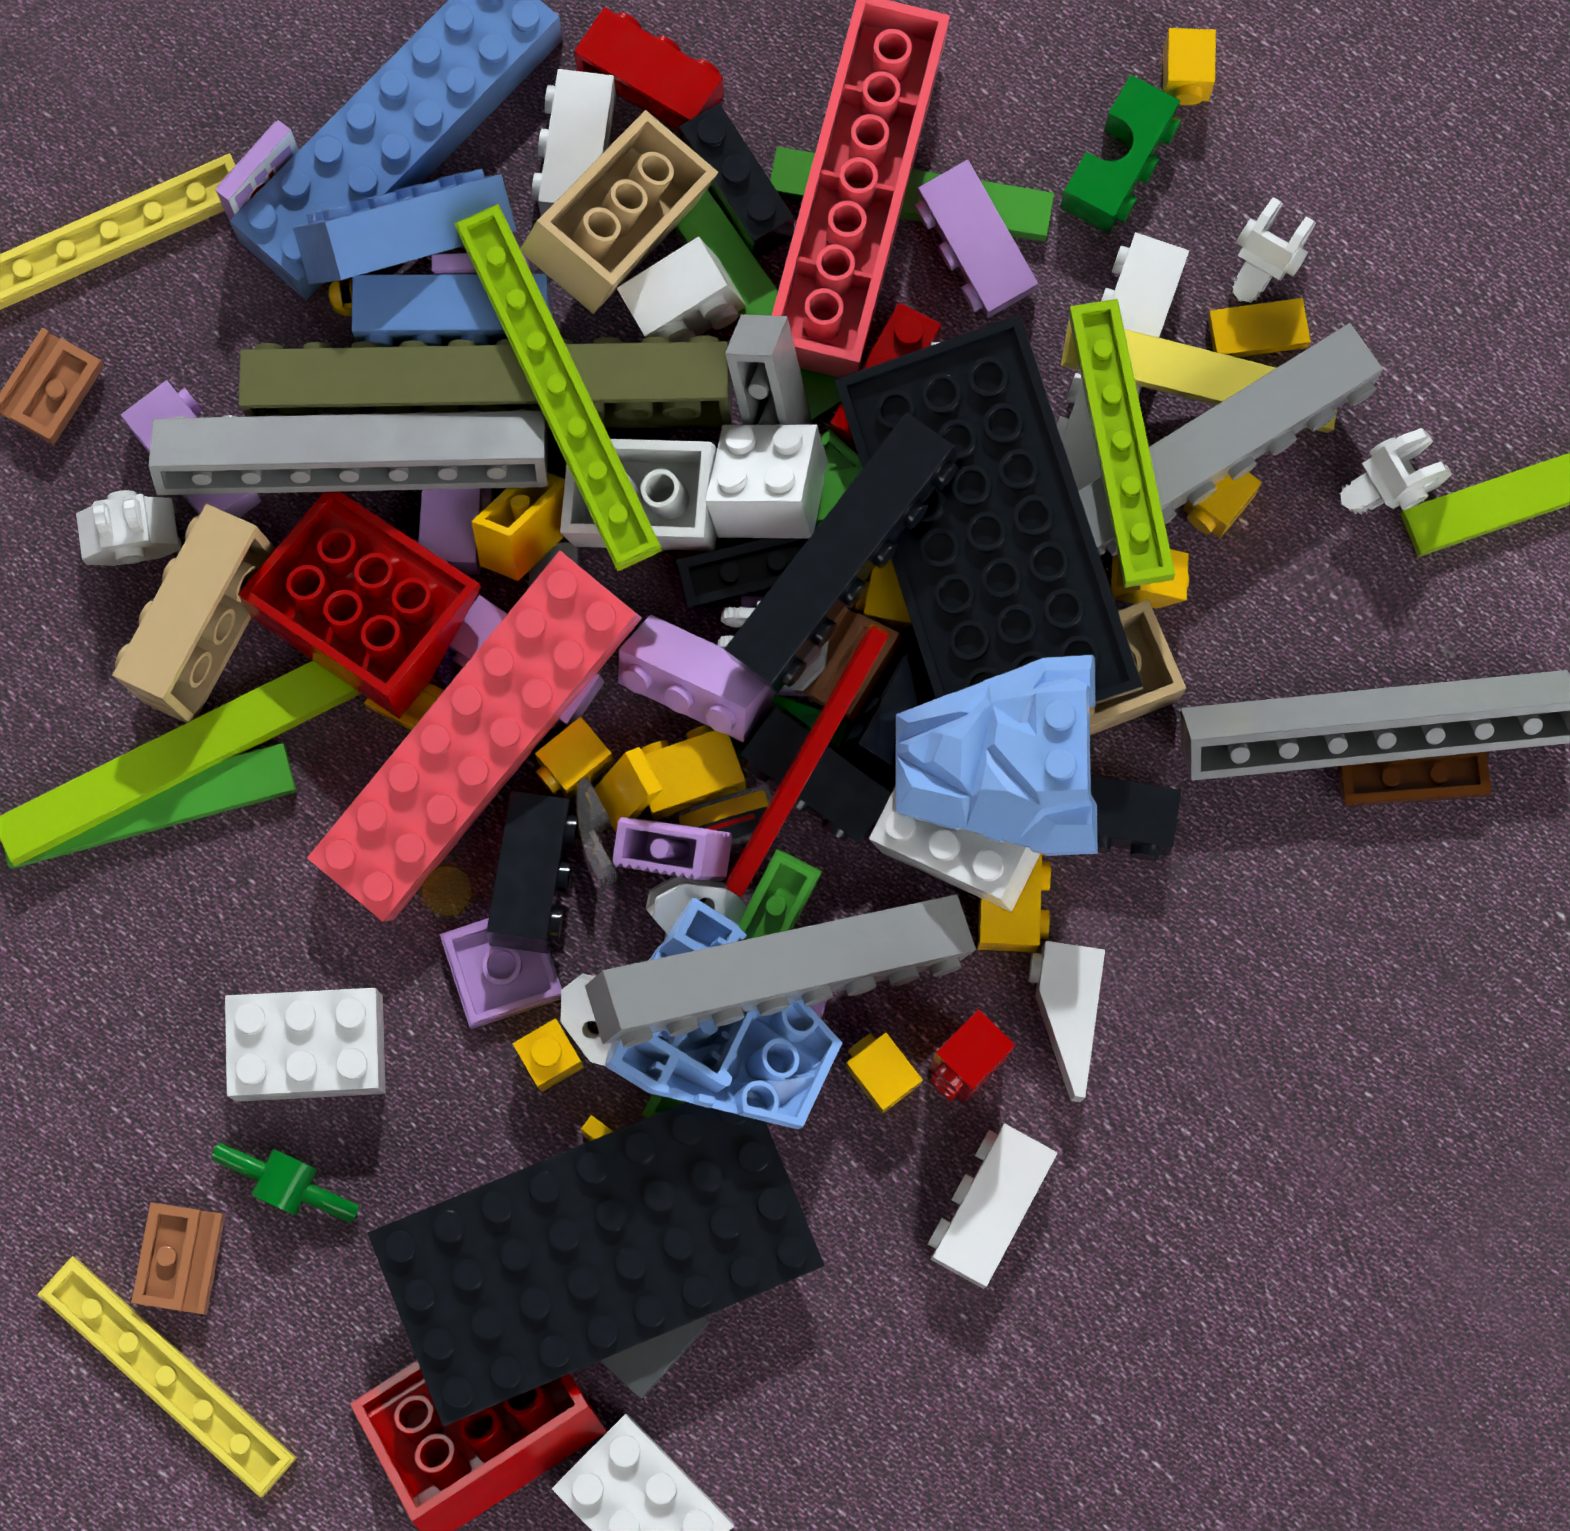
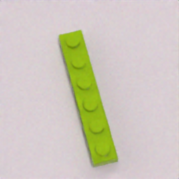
M1118 299L1070 306L1068 314L1124 588L1171 581L1174 579L1175 571Z

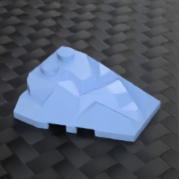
M1094 656L1042 658L896 714V812L903 816L958 831L960 828L985 835L986 839L999 843L1007 841L1028 847L1032 852L1046 856L1098 854L1097 804L1091 795L1090 707H1096Z
M694 897L684 908L673 924L666 940L657 947L650 960L742 941L747 935L735 922ZM802 999L788 1002L789 1007L772 1015L760 1016L759 1010L744 1012L745 1017L724 1026H715L714 1020L698 1023V1029L680 1036L670 1037L668 1030L652 1033L653 1038L632 1047H623L622 1041L612 1042L606 1056L605 1067L650 1094L722 1110L789 1128L800 1129L806 1122L842 1042L810 1006H804Z

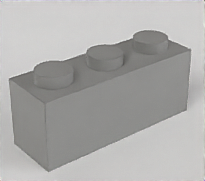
M741 314L725 355L743 425H813L788 316Z

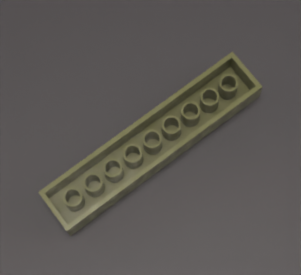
M696 336L691 338L690 342H670L669 339L664 337H647L642 339L641 343H622L617 338L603 337L595 339L593 344H574L573 341L562 338L605 428H722L723 425H732V379L725 355L728 341L719 342L718 338L712 336ZM508 339L499 340L496 342V345L477 346L475 342L469 340L450 341L448 346H429L421 341H404L400 343L399 347H380L377 343L362 341L353 343L351 348H332L331 345L326 343L311 342L304 344L303 349H284L279 344L261 343L256 345L255 349L240 350L239 407L246 417L271 416L275 414L308 416L324 413L356 415L373 412L405 414L421 411L453 413L470 410L501 412L519 409L542 411Z

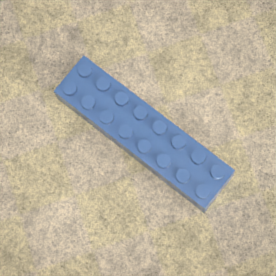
M448 0L229 220L238 241L307 301L325 282L308 283L293 228L309 224L306 214L348 205L357 200L392 193L398 189L422 184L563 41L560 17L541 0Z

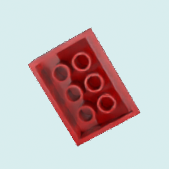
M336 491L324 492L237 595L253 620L400 719L431 681L477 597L481 586L478 582L342 492Z
M417 1361L350 1403L410 1520L419 1531L457 1530L607 1432L572 1373L444 1427Z

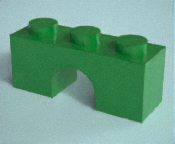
M1130 74L1108 113L1104 132L1119 139L1125 145L1128 154L1119 160L1106 161L1086 152L1064 189L1060 209L1108 234L1117 220L1125 223L1138 199L1132 195L1138 182L1141 181L1147 184L1160 159L1154 156L1161 142L1169 146L1179 129L1182 120L1175 116L1180 100Z

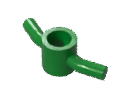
M223 1143L217 1144L212 1152V1161L257 1181L251 1196L295 1216L303 1202L348 1223L354 1220L358 1212V1204L312 1184L318 1169L272 1149L266 1163Z

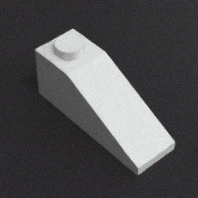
M1046 941L1042 947L1041 954L1032 953L1028 982L1037 983L1035 997L1070 1100L1081 1102L1086 1096L1105 950Z

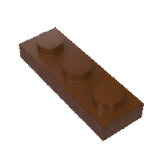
M1487 751L1338 766L1342 807L1488 797L1492 793Z

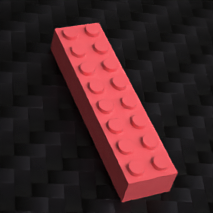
M856 0L772 316H788L799 368L838 378L860 371L941 61L950 15L890 0Z
M559 550L314 848L307 859L382 922L393 921L642 617Z

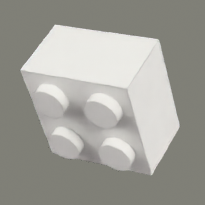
M699 236L617 287L643 335L646 338L664 337L669 339L670 342H690L691 338L700 336L711 328L715 330L722 329L733 323L739 316L738 311L746 307L745 302L721 261Z
M817 425L722 426L705 500L718 538L811 537L815 529L824 485V473L828 465Z

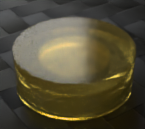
M444 866L433 870L424 881L422 896L424 902L434 914L441 917H455L469 907L472 901L473 889L468 877L461 870L455 867Z

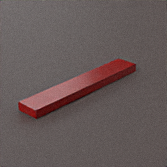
M874 623L869 625L728 876L726 882L727 890L740 897L744 895L888 639L889 632Z

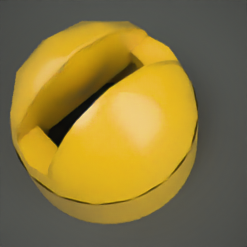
M353 277L333 281L328 290V297L332 308L343 316H352V302L343 304L342 287L349 285L352 300Z

